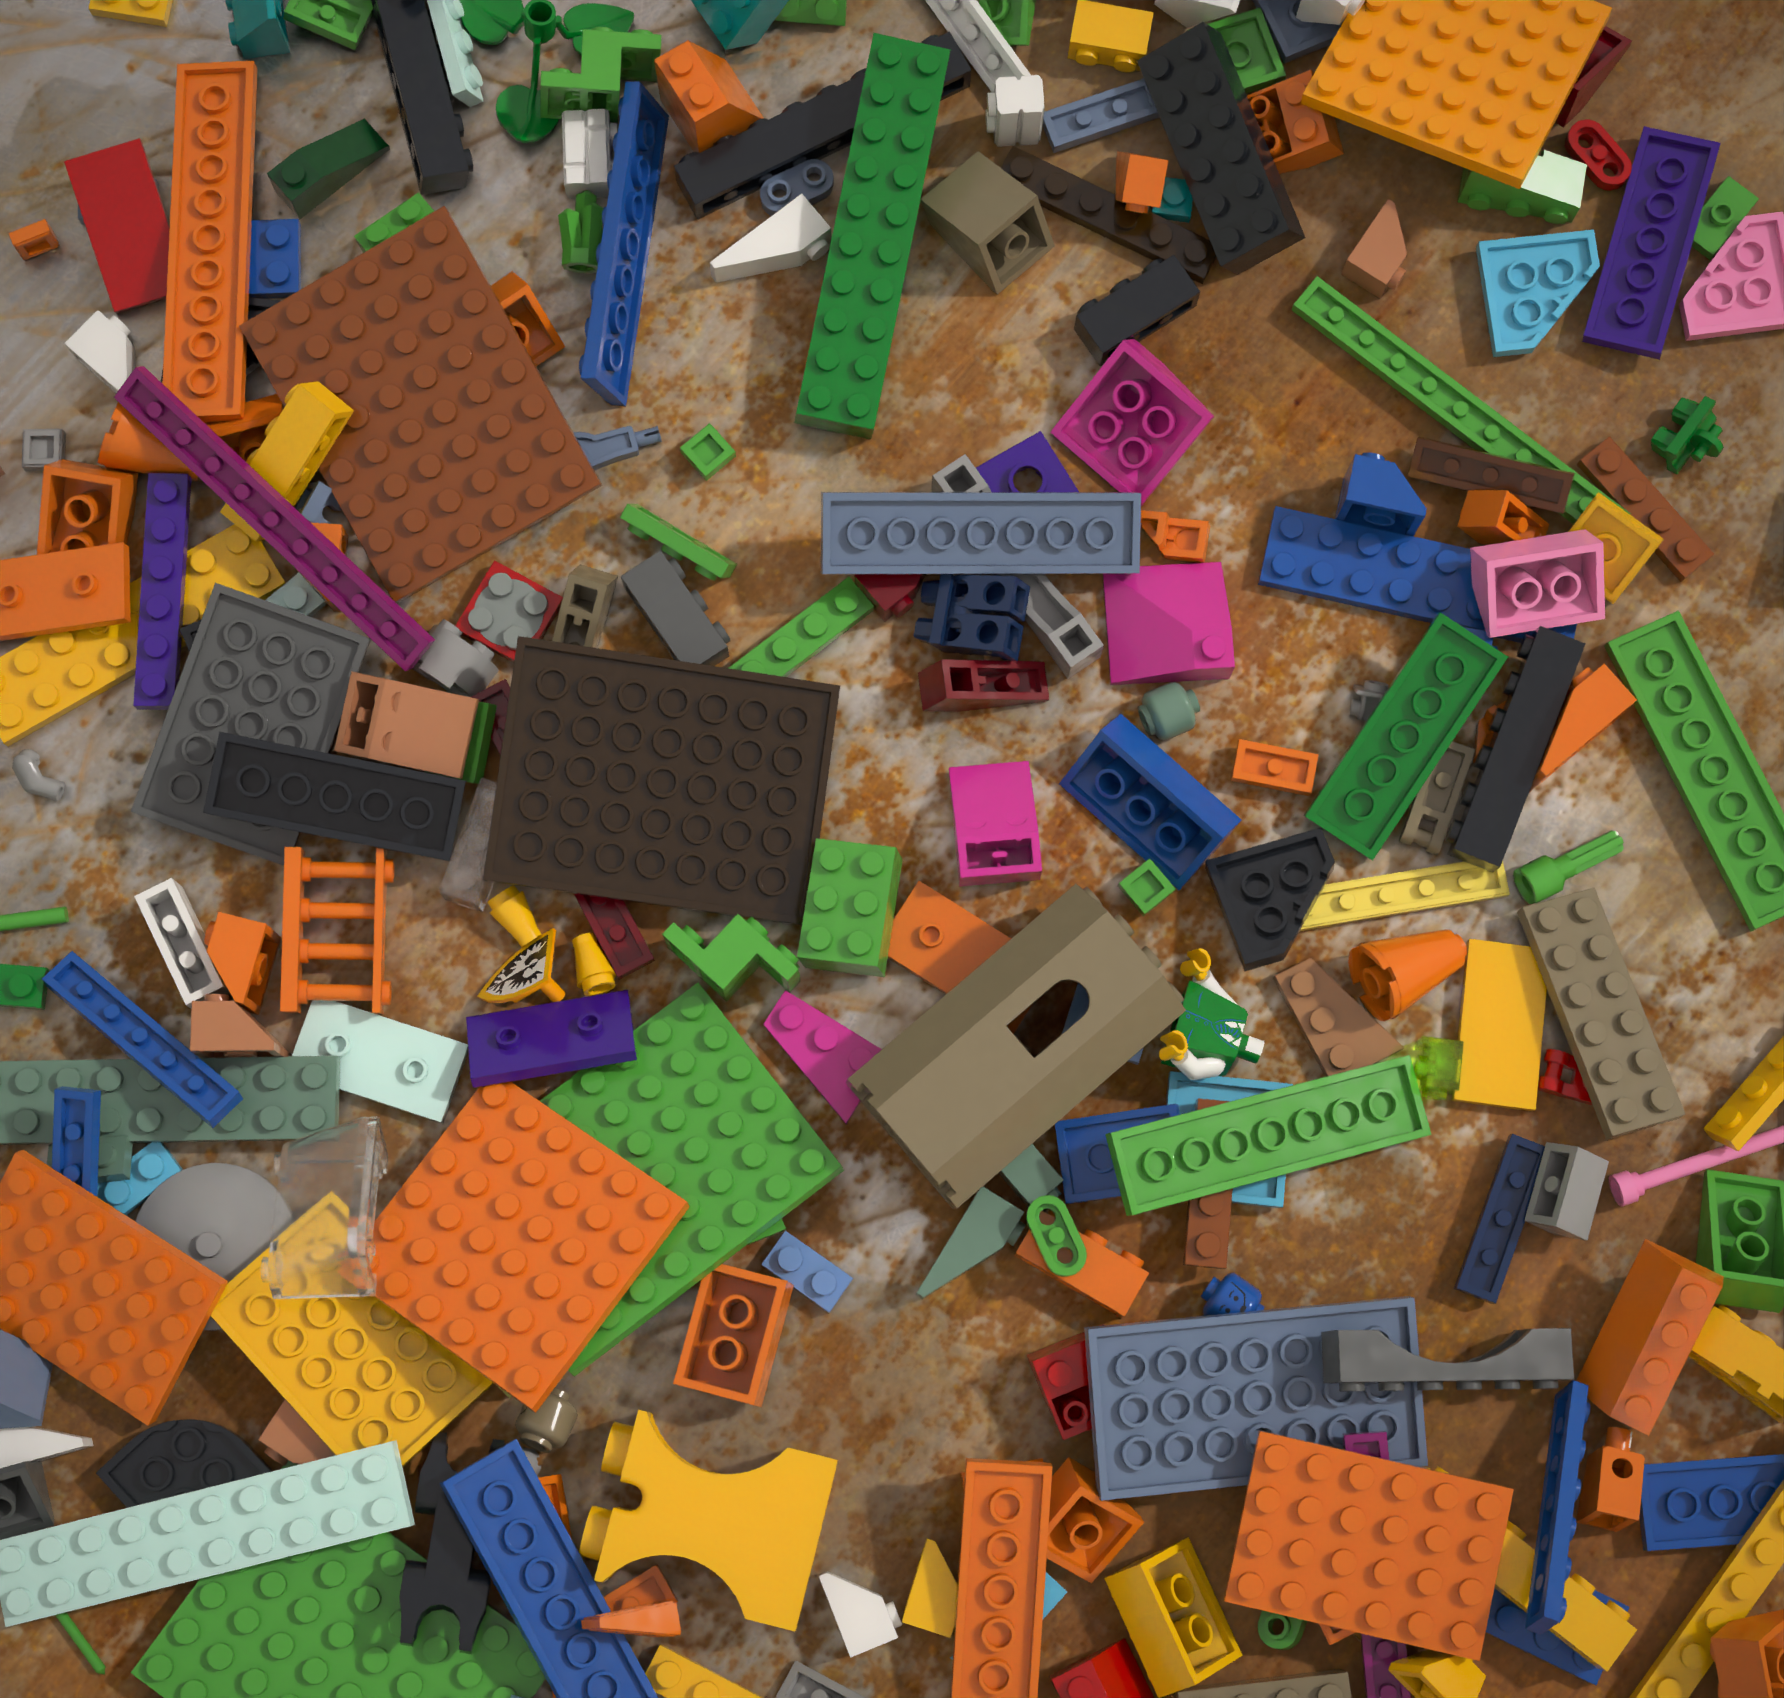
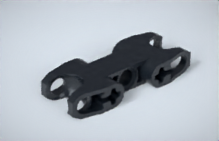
M440 1432L433 1438L427 1459L420 1472L415 1513L435 1515L427 1562L406 1560L399 1596L401 1606L400 1644L413 1647L422 1619L432 1611L446 1610L453 1613L460 1623V1653L472 1654L478 1630L487 1611L491 1577L487 1570L472 1568L475 1548L439 1484L457 1473L447 1463V1433ZM493 1439L489 1454L505 1445V1440Z

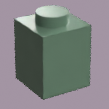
M1033 1144L998 1173L1027 1207L1040 1196L1051 1195L1058 1197L1062 1194L1057 1187L1063 1182V1178Z

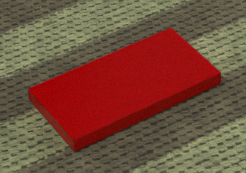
M138 138L64 161L114 312L118 314L166 299L170 224L142 140Z

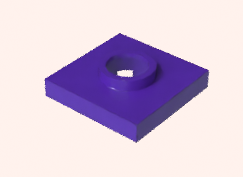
M1041 431L976 467L988 484L991 492H1019L1014 486L1013 477L1016 473L1024 471L1026 468L1036 470V473L1042 478V485L1036 492H1079Z

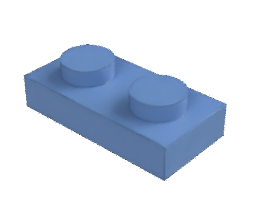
M786 1230L761 1264L778 1278L792 1283L795 1290L828 1313L831 1312L853 1280L847 1273Z

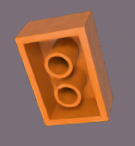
M721 1264L704 1277L699 1286L673 1384L762 1408L794 1285L786 1280Z

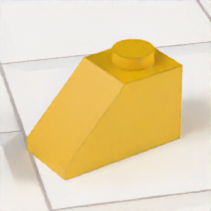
M929 1538L925 1540L901 1622L951 1638L953 1629H955L958 1585L935 1540Z
M1430 1649L1391 1662L1388 1669L1415 1698H1477L1486 1678V1675L1473 1663V1659Z

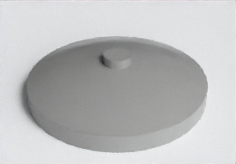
M227 1163L196 1165L172 1175L150 1194L135 1222L228 1282L297 1223L289 1203L270 1181L249 1169ZM211 1317L204 1330L211 1331L222 1330Z

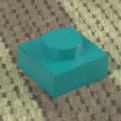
M1165 177L1160 208L1152 207V213L1170 221L1189 223L1193 198L1186 180Z

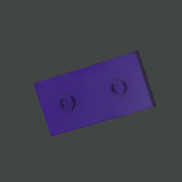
M628 990L466 1017L470 1079L473 1088L637 1060Z

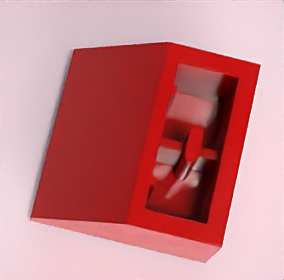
M1079 1333L1026 1355L1062 1440L1092 1429L1085 1333Z

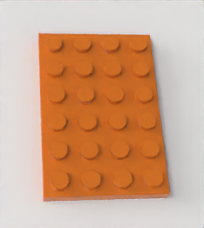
M27 1151L15 1152L0 1182V1329L26 1341L34 1352L149 1426L156 1422L228 1281Z
M1259 1430L1224 1602L1480 1661L1514 1489Z

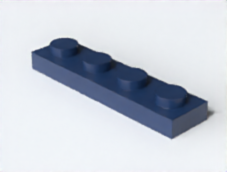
M1515 1134L1508 1136L1454 1286L1455 1290L1490 1304H1496L1525 1223L1524 1220L1545 1146Z

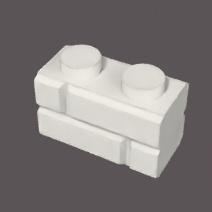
M1039 75L1021 76L1020 80H1017L1016 76L998 77L997 81H995L994 92L987 93V109L985 110L986 132L994 133V143H996L997 147L1015 146L1016 142H1019L1020 145H1036L1040 141L1045 106L1043 81Z
M589 109L587 111L567 110L562 112L564 187L566 196L569 199H576V195L585 190L595 194L597 198H608L607 177L613 167V138L618 133V124L610 122L609 111L606 109Z

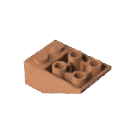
M351 671L334 751L462 779L480 699Z

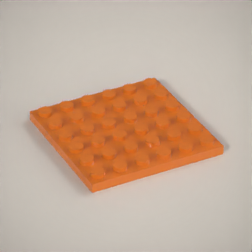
M505 1082L481 1086L339 1266L338 1270L536 1413L690 1206L683 1198L514 1083Z

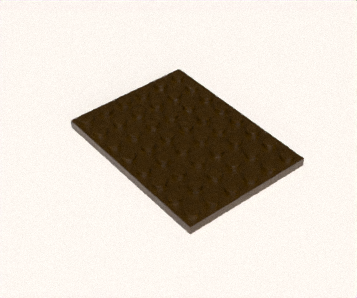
M518 636L483 881L730 916L739 914L744 918L751 916L758 920L802 926L816 838L820 839L840 685Z

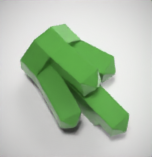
M588 190L576 195L575 211L567 208L558 215L563 249L562 267L564 270L576 273L597 272L596 249L602 240L603 208L596 203L597 196Z

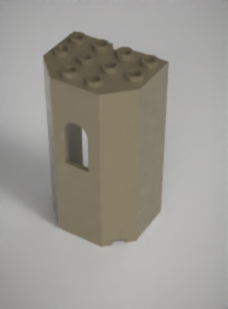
M1077 884L1072 886L846 1081V1085L903 1149L910 1160L952 1209L960 1207L1186 1011L1182 1005L1184 1001L1183 996L1159 971L1158 968L1162 964L1158 957L1147 946L1140 949L1130 937L1134 931L1127 921L1119 914L1113 917L1088 887L1082 889ZM1063 980L1079 983L1084 987L1089 998L1086 1013L1039 1055L1033 1058L1009 1030L1007 1025L1056 983Z

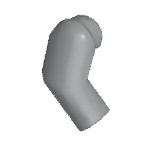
M31 749L22 750L19 755L14 757L12 766L22 788L28 793L59 801L63 796L65 783L42 776L38 767L40 756L37 752Z

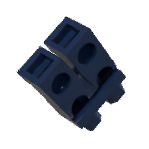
M941 574L940 580L924 581L920 595L921 602L927 606H935L933 619L918 618L915 624L914 637L921 642L935 646L944 653L985 655L1018 662L1024 626L1016 621L1025 622L1030 586L1016 576H954L953 574Z

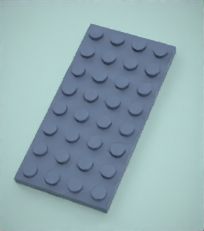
M1403 1296L1084 1327L1096 1489L1100 1500L1247 1485L1259 1430L1339 1449H1344V1433L1386 1431L1389 1460L1418 1467L1428 1466L1422 1390L1417 1388V1382H1404L1403 1391H1379L1378 1383H1365V1391L1339 1392V1383H1323L1321 1332L1334 1330H1379L1394 1344L1419 1356L1415 1298Z

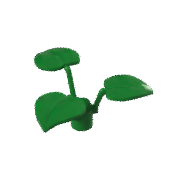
M459 0L464 10V16L461 17V21L468 34L475 40L490 45L500 44L505 40L508 32L517 34L524 26L526 36L533 42L530 88L523 85L510 86L500 93L496 102V115L500 125L516 141L522 143H531L543 139L554 130L559 122V119L541 118L540 90H537L541 44L550 41L554 37L557 28L564 39L573 38L574 50L582 56L583 29L591 30L595 27H608L615 32H628L634 21L633 12L606 4L587 3L574 6L565 13L563 25L562 17L556 16L555 7L548 0H531L527 3L525 9L521 0Z

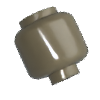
M554 1388L536 1413L523 1405L515 1423L517 1431L521 1434L520 1441L526 1446L543 1453H550L552 1449L563 1447L578 1416L575 1407L568 1402L570 1395L561 1389Z

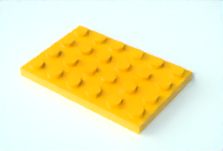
M331 1193L227 1283L210 1317L335 1455L397 1440L403 1467L494 1383L338 1270L339 1266L367 1231Z

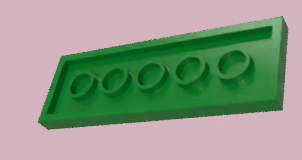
M1439 612L1303 816L1373 861L1508 656Z

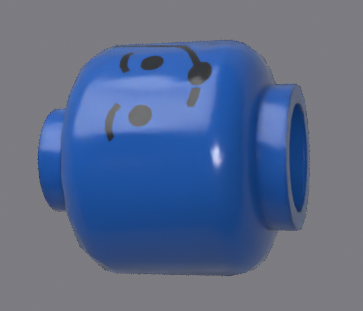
M1236 1273L1225 1275L1221 1281L1214 1276L1200 1296L1207 1301L1203 1307V1316L1259 1311L1265 1308L1260 1303L1262 1300L1261 1291Z

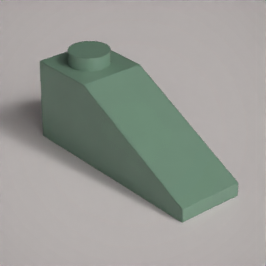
M981 1187L916 1295L924 1299L1001 1251L1006 1242L1014 1246L1026 1224L1019 1221L1024 1211L985 1187Z

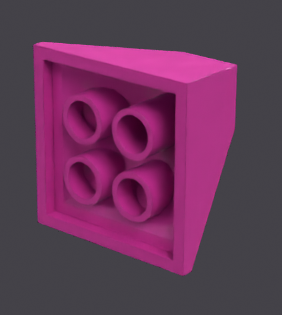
M1127 339L1119 344L1050 433L1118 492L1141 493L1142 506L1214 418V415L1165 364L1137 340Z
M1221 562L1140 566V573H1102L1110 685L1230 679L1235 668L1232 626Z

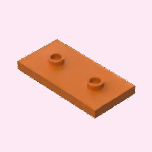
M124 542L0 560V641L131 623L129 546Z
M918 881L893 919L888 958L946 995L1011 938L926 884ZM1033 1003L1007 1025L1013 1034Z

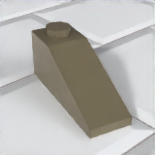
M581 564L570 572L552 641L597 648L609 614L618 576Z

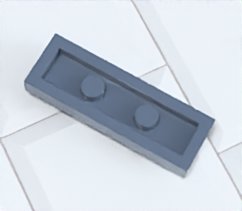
M1143 78L1045 111L1042 126L1053 153L1160 118Z

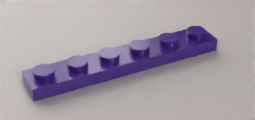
M148 473L133 706L137 710H168L179 682L182 643L180 628L183 627L192 480L189 474Z

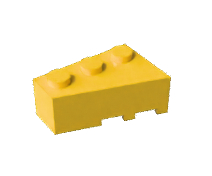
M1719 1305L1718 1308L1713 1306L1688 1357L1779 1423H1784V1350L1764 1333L1758 1330L1753 1331L1740 1322L1741 1318L1729 1308L1723 1305Z

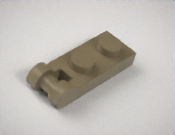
M1453 741L1451 742L1415 796L1399 842L1410 846L1413 842L1426 847V852L1434 855L1439 854L1475 749ZM1421 818L1436 822L1432 832L1419 828Z

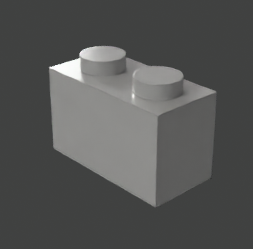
M1546 1142L1524 1221L1557 1236L1587 1241L1609 1161L1578 1146Z

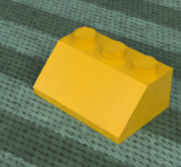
M1189 1537L1139 1559L1104 1578L1158 1698L1195 1686L1243 1656Z

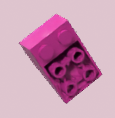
M1029 761L949 767L959 887L1040 880L1042 874L1041 852Z

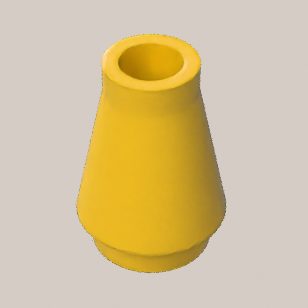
M515 885L510 886L487 901L492 909L489 913L517 940L521 948L542 935L536 925L524 891L519 892Z
M585 933L575 937L572 940L575 955L577 987L583 989L585 996L609 992L615 987L614 978L616 973L597 942L595 934Z

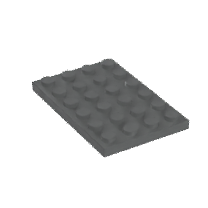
M215 583L131 812L284 866V848L295 847L300 832L203 813L219 732L330 753L340 725L351 671L359 673L371 639Z

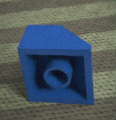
M1363 453L1362 455H1354L1343 478L1335 519L1414 536L1425 518L1427 508L1395 462L1385 461L1382 455L1376 453Z

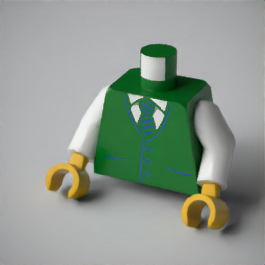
M1201 948L1188 951L1187 957L1190 960L1182 962L1180 966V971L1184 976H1193V981L1189 980L1182 993L1184 998L1182 1005L1186 1011L1172 1022L1169 1033L1160 1036V1040L1166 1044L1164 1048L1159 1050L1161 1064L1178 1068L1190 1080L1225 1076L1236 1057L1257 1064L1264 1047V1041L1243 1034L1248 1016L1246 1009L1239 1006L1219 985L1209 970L1211 959L1208 952Z

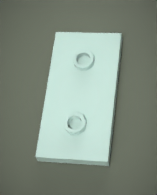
M312 1000L292 1056L340 1057L339 1090L443 1124L469 1051L468 1044L337 1001Z

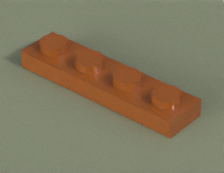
M1610 436L1577 463V466L1600 491L1627 510L1635 519L1663 538V541L1654 553L1680 582L1714 555L1711 549Z
M1198 1098L1195 1111L1229 1101ZM1233 1188L1188 1200L1183 1265L1216 1269L1227 1268Z

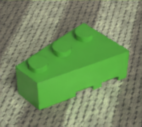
M1543 150L1541 155H1538L1520 189L1463 167L1457 202L1467 204L1475 210L1492 208L1506 211L1508 215L1514 217L1530 215L1544 218L1545 221L1552 224L1572 223L1581 206L1587 164Z

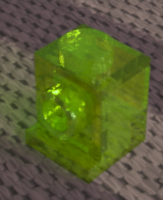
M1422 1036L1415 1042V1050H1423L1422 1055H1417L1414 1066L1416 1079L1420 1080L1419 1090L1422 1091L1423 1098L1446 1100L1447 1094L1452 1095L1459 1091L1464 1041Z

